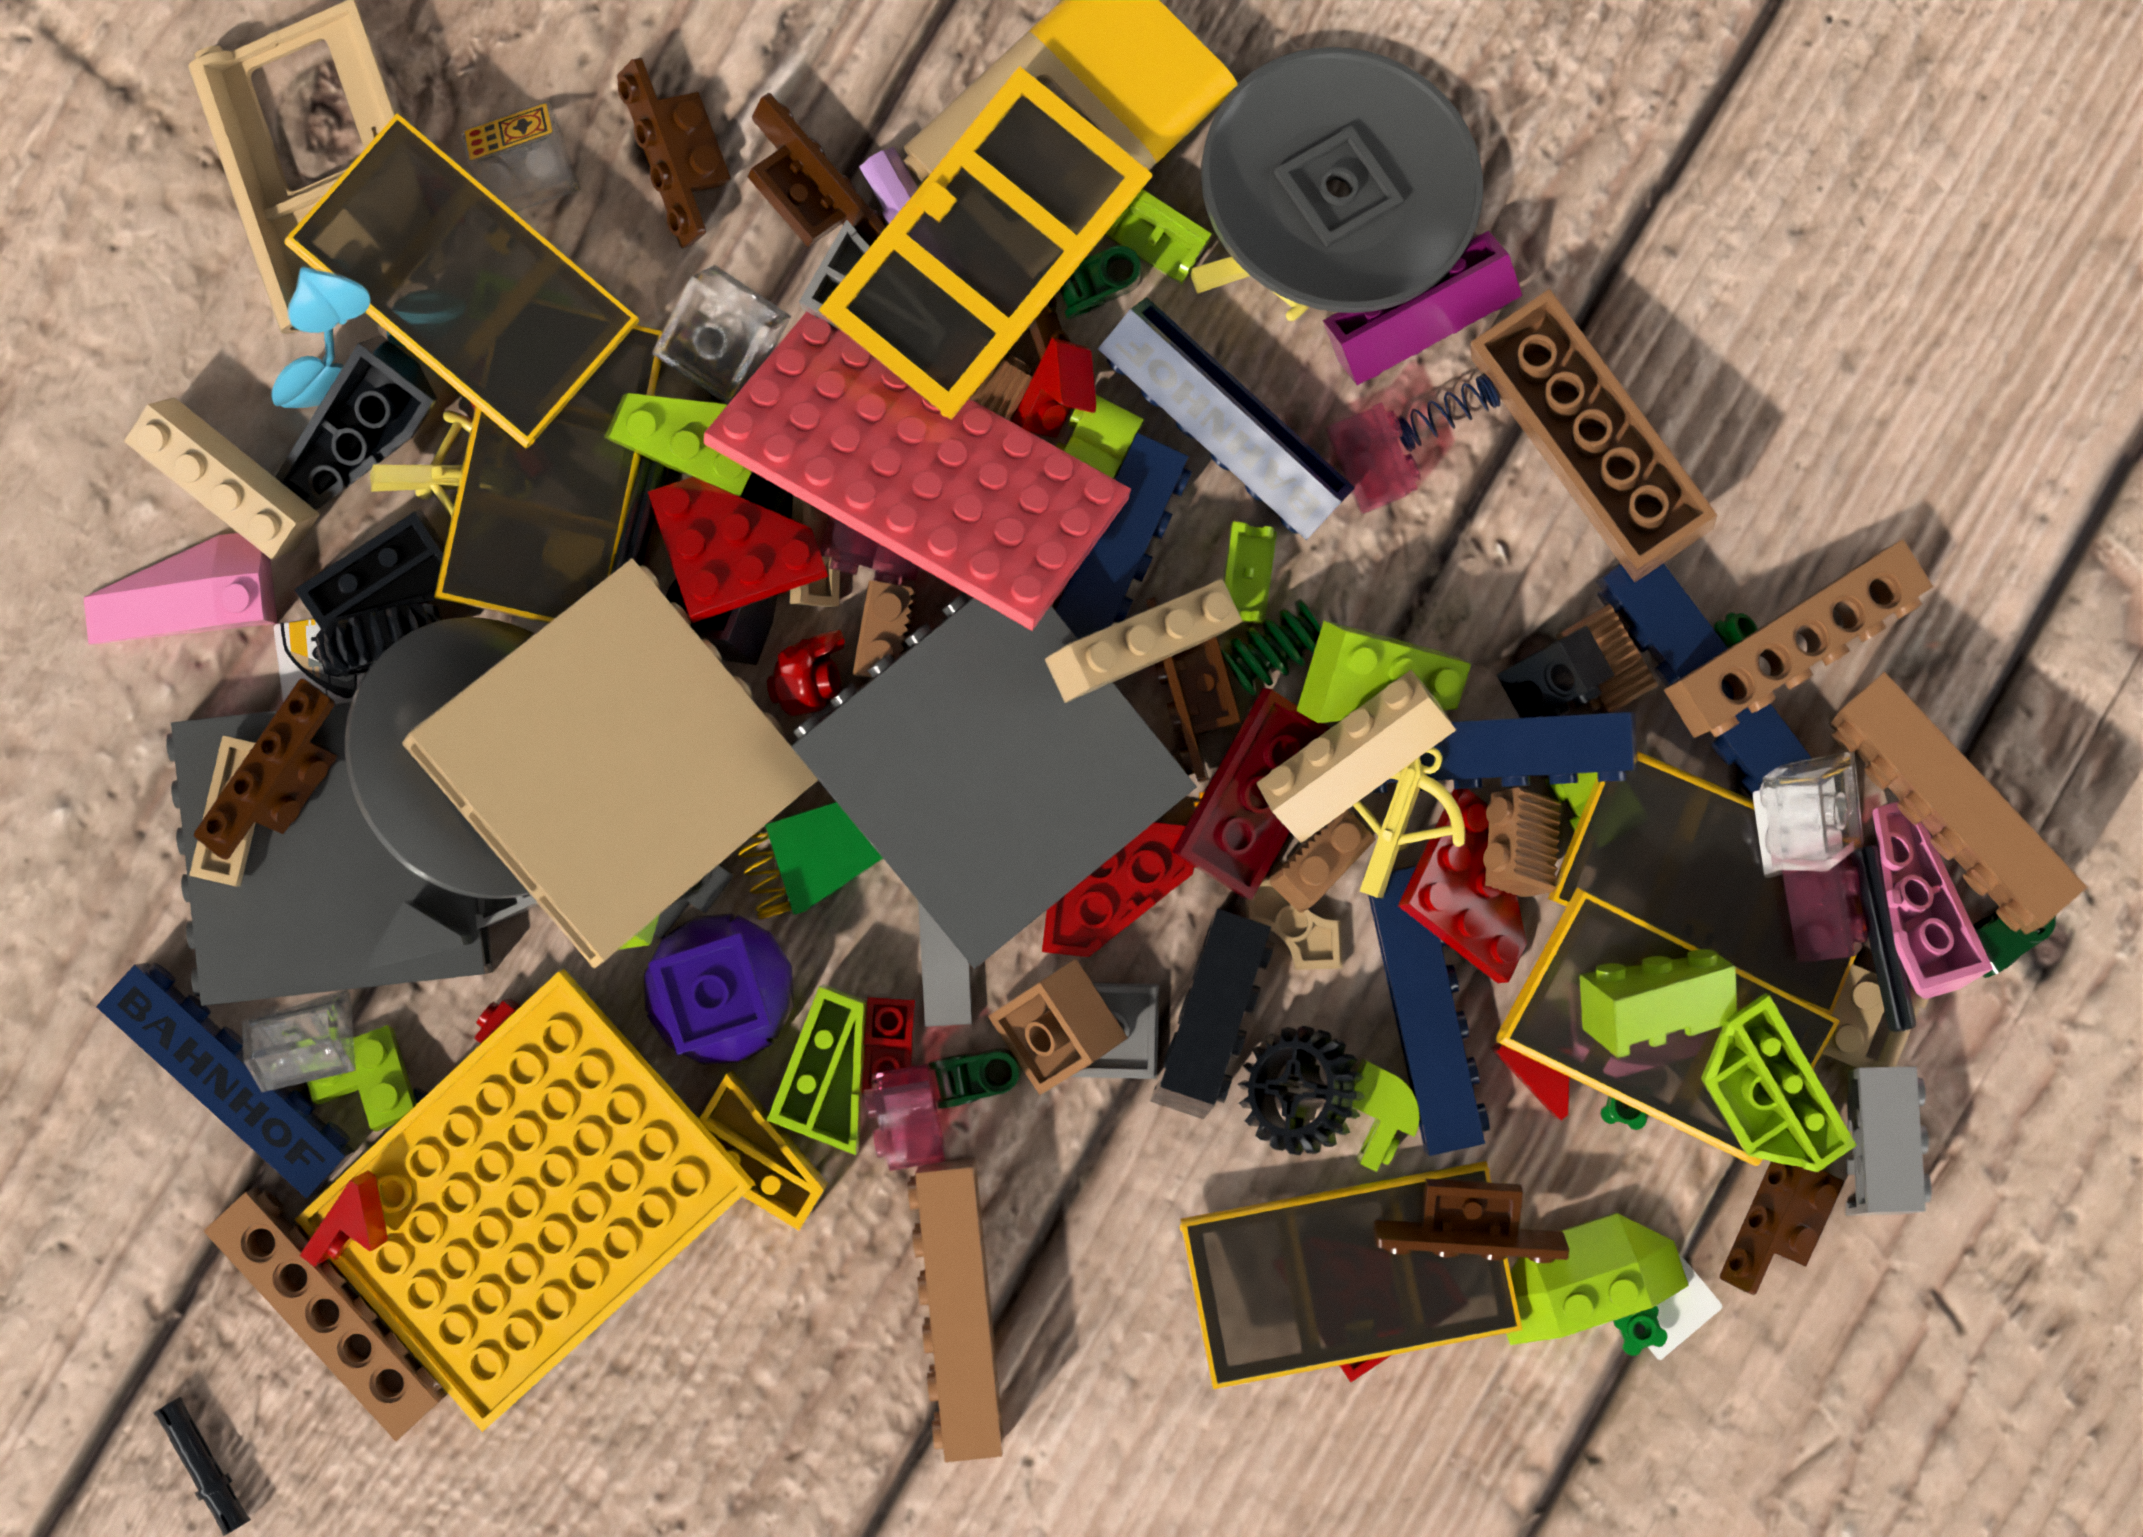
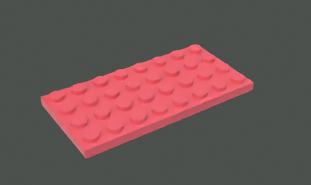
M808 312L801 317L704 432L705 445L1030 630L1035 628L1128 501L1131 488L979 403L971 401L970 398L952 420L942 416L937 408L847 334Z

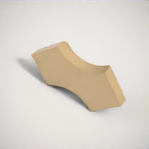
M1271 876L1263 879L1252 900L1245 898V918L1271 926V931L1277 934L1287 945L1293 958L1294 970L1342 968L1341 921L1323 919L1308 909L1302 913L1298 912L1270 885Z

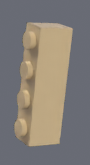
M175 397L148 404L124 440L126 444L271 560L297 550L320 513Z
M1220 579L1075 641L1045 658V661L1066 703L1210 640L1243 621L1223 579Z
M1410 670L1357 710L1351 712L1327 732L1313 740L1282 765L1272 770L1267 776L1258 781L1257 785L1271 811L1302 843L1456 731L1439 702L1415 673Z

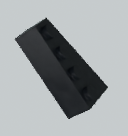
M1217 908L1211 918L1192 975V980H1194L1192 987L1188 989L1178 1017V1024H1180L1178 1031L1174 1033L1163 1061L1165 1071L1162 1080L1158 1086L1155 1085L1150 1102L1200 1119H1204L1215 1106L1216 1101L1225 1102L1233 1076L1225 1074L1230 1056L1239 1058L1247 1031L1239 1029L1244 1012L1253 1013L1261 990L1260 986L1253 983L1258 968L1266 970L1273 953L1275 943L1267 940L1271 926Z

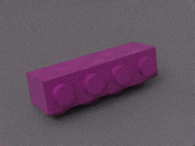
M1486 231L1473 238L1450 272L1423 294L1387 309L1360 313L1337 312L1322 321L1338 362L1358 386L1405 359L1419 354L1422 350L1440 340L1461 331L1464 327L1488 314L1502 309L1505 305L1523 295L1509 253L1489 231Z

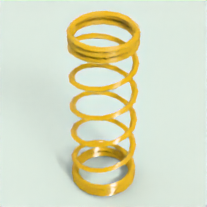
M768 833L754 834L750 838H764L743 848L738 853V856L744 858L770 855L745 869L743 874L753 876L776 873L754 885L750 889V893L761 894L782 891L755 908L758 911V920L792 910L789 901L759 909L786 893L785 888L755 890L778 877L780 870L748 872L775 857L773 851L742 854L769 839Z

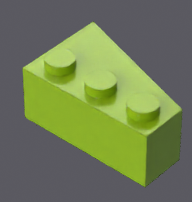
M825 984L819 986L767 1121L856 1155L860 1150L866 1000Z

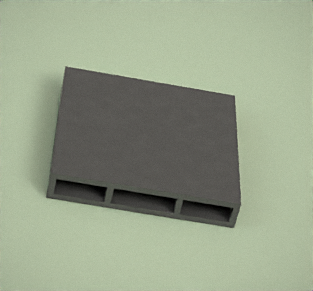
M963 592L942 609L947 616L934 628H931L926 622L905 639L909 648L894 659L888 653L867 670L872 676L869 681L859 689L851 683L832 698L830 702L835 708L821 720L814 713L793 730L797 739L791 743V747L975 969L1191 793L1197 786L1113 682L1071 701L1064 702L1045 658L1065 646L1078 641V639L1051 606L1035 628L1030 630L974 597L969 598Z
M352 702L335 704L311 739L327 747L337 755V758L284 835L258 823L255 824L241 886H232L189 876L198 841L194 837V832L203 819L222 735L256 743L277 711L171 722L172 733L167 735L166 747L168 757L171 762L175 761L177 780L172 782L171 794L175 808H180L182 827L177 829L176 841L180 855H185L187 874L182 876L181 888L185 902H190L192 921L187 923L186 935L190 949H195L197 968L192 970L191 982L195 996H200L201 1006L482 975L493 972L488 927L477 929L476 914H479L477 897L449 891L421 878L404 866L387 850L366 822L351 788L345 756V732ZM413 900L471 936L472 944L383 967L369 968L368 958L403 901Z

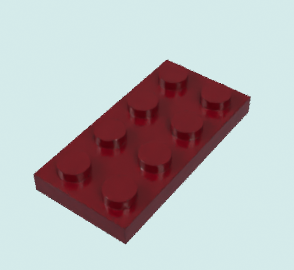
M1263 688L1172 850V853L1238 895L1250 900L1255 896L1290 833L1288 828L1271 811L1257 782L1297 754L1313 740L1331 729L1325 724L1317 723L1297 712L1298 706L1269 688Z

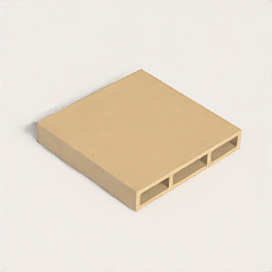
M633 558L412 730L402 743L593 968L604 962L818 781L816 776L782 736L783 729L780 723L771 714L763 713L751 699L753 695L748 685L738 676L732 677L721 664L722 658L716 647L708 640L700 639L689 626L691 621L684 609L675 602L670 603L659 590L660 585L655 575L647 567L639 566Z

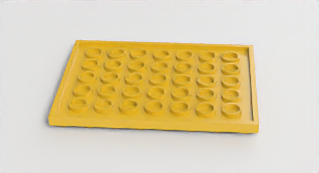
M562 969L548 980L296 1217L295 1221L311 1238L351 1179L367 1170L376 1176L387 1230V1242L375 1250L369 1251L355 1240H352L348 1248L337 1260L331 1257L329 1259L483 1432L756 1183L565 969Z

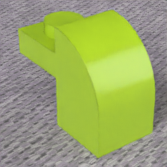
M1362 1058L1356 1072L1361 1073L1364 1078L1354 1084V1090L1362 1092L1365 1097L1359 1101L1353 1100L1352 1107L1375 1118L1356 1160L1359 1164L1377 1172L1381 1163L1389 1165L1396 1153L1400 1142L1399 1139L1394 1137L1397 1129L1412 1137L1416 1136L1419 1126V1107L1412 1090L1403 1080L1392 1072Z

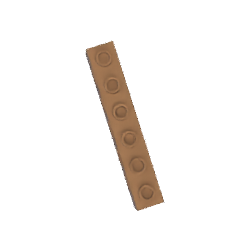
M1902 539L1873 555L1664 689V692L1694 738L1709 731L1716 738L1740 723L1735 715L1748 707L1753 714L1776 700L1777 698L1772 692L1785 683L1790 690L1813 676L1814 674L1810 670V666L1820 660L1827 666L1849 653L1850 650L1846 643L1858 636L1861 642H1864L1886 629L1887 627L1882 620L1894 613L1900 619L1920 607L1923 603L1919 596L1934 586ZM1869 587L1877 591L1880 599L1879 604L1871 598ZM1833 609L1842 616L1843 628L1834 621ZM1796 633L1801 634L1805 638L1807 651L1802 650L1798 646ZM1760 656L1768 661L1771 669L1770 676L1761 670L1759 666ZM1722 680L1727 681L1732 686L1734 691L1733 700L1723 693L1721 687Z
M258 1187L245 1192L203 1232L395 1441L399 1440L447 1394L430 1372L412 1357L408 1347L393 1330L389 1331L377 1318L379 1316L378 1313L363 1296H357L347 1286L346 1282L348 1279L331 1260L324 1261L314 1267L299 1256L311 1238L300 1225L293 1227L282 1215L284 1207L271 1192L267 1190L261 1192ZM259 1229H266L273 1234L275 1247L272 1252H266L258 1246L256 1236ZM291 1264H298L305 1269L307 1283L304 1287L296 1286L290 1281L288 1269ZM322 1299H330L337 1304L339 1308V1318L337 1321H329L322 1316L320 1312ZM354 1334H362L369 1339L372 1347L369 1356H361L354 1351L351 1343ZM385 1369H394L401 1374L404 1381L401 1391L391 1390L385 1385L383 1380Z

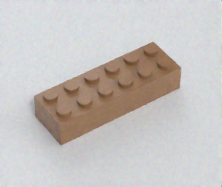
M1550 289L1471 341V360L1482 374H1486L1491 379L1501 401L1634 582H1637L1714 529L1718 516Z
M1885 672L1843 707L1829 724L1835 730L1831 735L1839 747L1849 755L1855 752L1868 765L1864 768V771L1870 780L1882 790L1888 787L1900 800L1897 803V807L1901 813L1914 825L1921 822L1933 835L1930 839L1933 847L1945 859L1951 860L1953 857L1967 871L1963 874L1965 881L1979 895L1983 896L1987 893L1998 904L1999 908L1996 910V913L2013 931L2017 932L2021 929L2025 934H2028L2043 927L2088 888Z
M976 1158L920 1163L915 1176H910V1181H908V1198L910 1210L919 1209L920 1223H915V1229H912L915 1258L924 1257L925 1270H920V1277H917L920 1306L929 1305L930 1317L924 1318L925 1324L922 1325L925 1354L934 1353L935 1364L929 1365V1372L927 1373L930 1402H939V1411L934 1412V1420H932L934 1449H943L945 1463L1002 1457L1004 1429Z

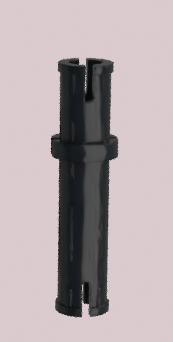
M179 1397L155 1411V1417H157L198 1489L195 1492L199 1501L204 1500L215 1518L222 1535L225 1536L251 1520L250 1517L247 1516L229 1484L233 1481L229 1473L224 1475L217 1464L211 1450L184 1405L183 1399Z

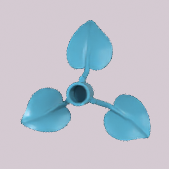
M333 259L352 276L349 265L345 261ZM301 267L297 288L289 303L288 317L292 326L300 331L309 333L324 332L325 354L322 360L314 356L300 357L281 371L271 393L275 406L308 408L320 405L344 366L343 364L332 363L335 358L333 327L338 323L341 325L345 324L348 319L362 315L369 308L370 296L366 288L361 284L333 273ZM426 290L407 295L399 300L392 310L430 343H433L448 334L458 324L466 311L467 302L466 300L457 299L448 293ZM387 331L386 335L390 343L405 347Z

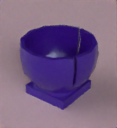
M733 914L695 916L662 937L650 962H648L644 972L645 1011L649 1012L647 1017L666 1046L675 1050L677 1055L683 1054L702 1065L743 1063L774 1044V1039L772 1038L778 1039L794 1007L792 965L771 932L739 915L734 919Z

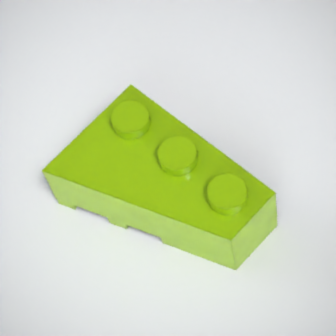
M627 393L622 396L604 437L688 477H695L739 497L751 474V470L704 444V432L728 404Z
M1324 620L1296 711L1317 723L1342 721L1351 712L1357 710L1410 670L1425 685L1443 710L1458 709L1471 663L1447 652Z
M1709 949L1693 950L1688 952V957L1673 960L1663 956L1647 957L1642 960V964L1625 967L1617 963L1599 965L1596 967L1595 972L1579 974L1582 1029L1613 1055L1620 1058L1630 1054V1045L1649 1039V1045L1656 1047L1666 1044L1667 1033L1685 1029V1034L1692 1036L1724 1026L1726 1020L1737 1012L1735 966L1718 955L1716 951Z

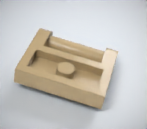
M1852 964L1832 1014L1840 1022L1822 1052L1823 1055L1855 1068L1896 1067L1911 1029L1900 1032L1889 1031L1878 1061L1866 1057L1884 1013L1877 974ZM1909 987L1916 1018L1919 1009H1925L1929 998L1923 999L1914 989Z

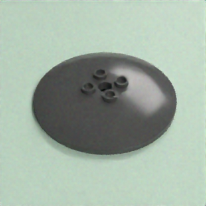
M1340 47L1312 48L1281 56L1262 65L1238 83L1225 98L1210 125L1203 148L1201 161L1203 199L1209 219L1225 249L1251 277L1263 286L1286 299L1314 309L1342 313L1372 312L1405 303L1423 294L1443 279L1459 261L1469 245L1478 224L1483 199V174L1474 139L1460 113L1449 99L1422 75L1402 63L1369 51ZM1331 180H1340L1349 187L1350 195L1346 197L1333 196L1327 190L1326 183Z
M460 617L427 624L396 641L376 659L362 678L350 706L345 732V756L351 788L366 822L379 841L404 866L421 878L458 894L489 899L513 898L530 893L402 744L412 730L535 635V633L514 624L480 617Z

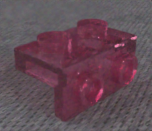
M1382 402L1373 405L1367 411L1326 427L1325 430L1344 476L1355 487L1351 493L1361 516L1413 495L1418 490L1415 482L1421 480L1417 464L1411 454L1404 456L1397 438L1403 436L1400 423L1393 410L1385 411Z
M1847 856L1836 857L1833 861L1785 867L1782 873L1798 963L1856 956L1862 949V942H1867L1868 931L1864 914H1857L1854 896L1859 895L1860 884L1857 870L1855 867H1849Z

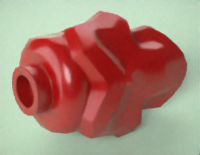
M841 629L823 632L809 639H801L800 642L785 648L777 655L778 661L775 664L773 675L767 679V689L771 701L774 704L779 703L786 714L801 716L820 712L827 705L828 698L835 697L841 692L839 671L835 662L830 659V654L844 648L845 639Z

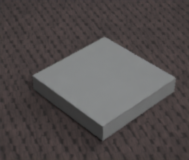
M1092 982L1111 1013L1116 1017L1128 1039L1071 1077L1157 1079L1159 984Z

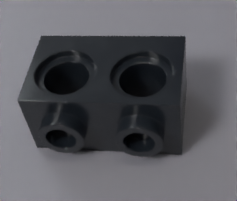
M1586 625L1520 660L1496 676L1519 717L1534 718L1539 716H1560L1570 710L1567 702L1571 700L1574 701L1577 707L1587 703L1602 694L1598 685L1615 674Z

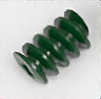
M1301 599L1295 602L1297 617L1284 608L1279 611L1280 627L1267 618L1262 622L1265 636L1250 628L1246 631L1248 646L1235 637L1230 641L1232 655H1229L1220 648L1238 682L1251 695L1257 694L1256 678H1260L1270 686L1273 684L1271 669L1275 668L1284 676L1289 675L1288 659L1291 658L1302 667L1306 665L1303 650L1308 649L1314 654L1321 627Z

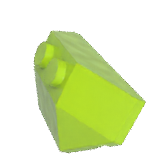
M1767 993L1763 994L1726 1020V1024L1722 1027L1701 1080L1748 1156L1819 1172L1857 1146L1770 995Z
M1617 1212L1561 1230L1569 1246V1258L1567 1260L1555 1259L1552 1263H1537L1529 1260L1527 1257H1518L1510 1270L1523 1330L1506 1333L1510 1345L1563 1338L1655 1307L1689 1286L1675 1242Z

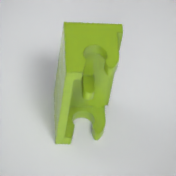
M1142 189L1105 233V236L1121 246L1131 248L1139 258L1182 285L1208 246L1212 233Z
M1233 521L1230 526L1223 581L1242 621L1263 625L1262 622L1266 619L1277 531H1274V528L1269 526H1263V528L1248 526L1247 523Z

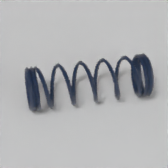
M1484 373L1476 377V384L1480 394L1470 384L1463 383L1461 387L1463 403L1455 394L1447 391L1444 396L1446 412L1437 402L1428 401L1427 410L1430 422L1416 409H1412L1410 414L1412 428L1403 416L1394 418V428L1406 450L1409 452L1412 449L1415 450L1414 440L1418 446L1422 445L1414 422V412L1421 416L1434 436L1438 438L1439 435L1431 414V403L1442 412L1452 429H1455L1448 406L1447 395H1451L1458 402L1469 420L1472 421L1465 398V386L1474 392L1487 412H1489V407L1485 397L1491 407H1499L1501 400L1491 379Z

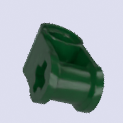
M1118 245L1085 258L1060 288L1067 306L1064 312L1066 318L1073 319L1085 315L1105 303L1135 290L1142 277L1141 263L1136 252L1127 246ZM1124 259L1133 265V273L1127 280L1115 281L1107 274L1108 267L1115 260ZM1072 281L1077 282L1079 289L1082 293V297H1079L1077 295V292L1074 288Z
M1996 912L1974 923V929L1993 967L1983 977L1989 978L2000 973L2015 963L2021 955L2047 939L2053 933L2056 926V916L2043 927L2028 934H2025L2021 929L2017 932L2010 929Z
M996 1048L974 1054H958L928 1062L929 1069L935 1071L940 1099L936 1101L938 1109L955 1107L977 1101L980 1098L1006 1093L1017 1084L1022 1074V1068L1017 1058L1006 1048ZM993 1059L1006 1060L1012 1068L1011 1079L1005 1083L992 1081L987 1073L989 1061ZM951 1071H952V1073H953V1078H954V1082H955L956 1091H955V1089H954V1084H953V1080H952Z

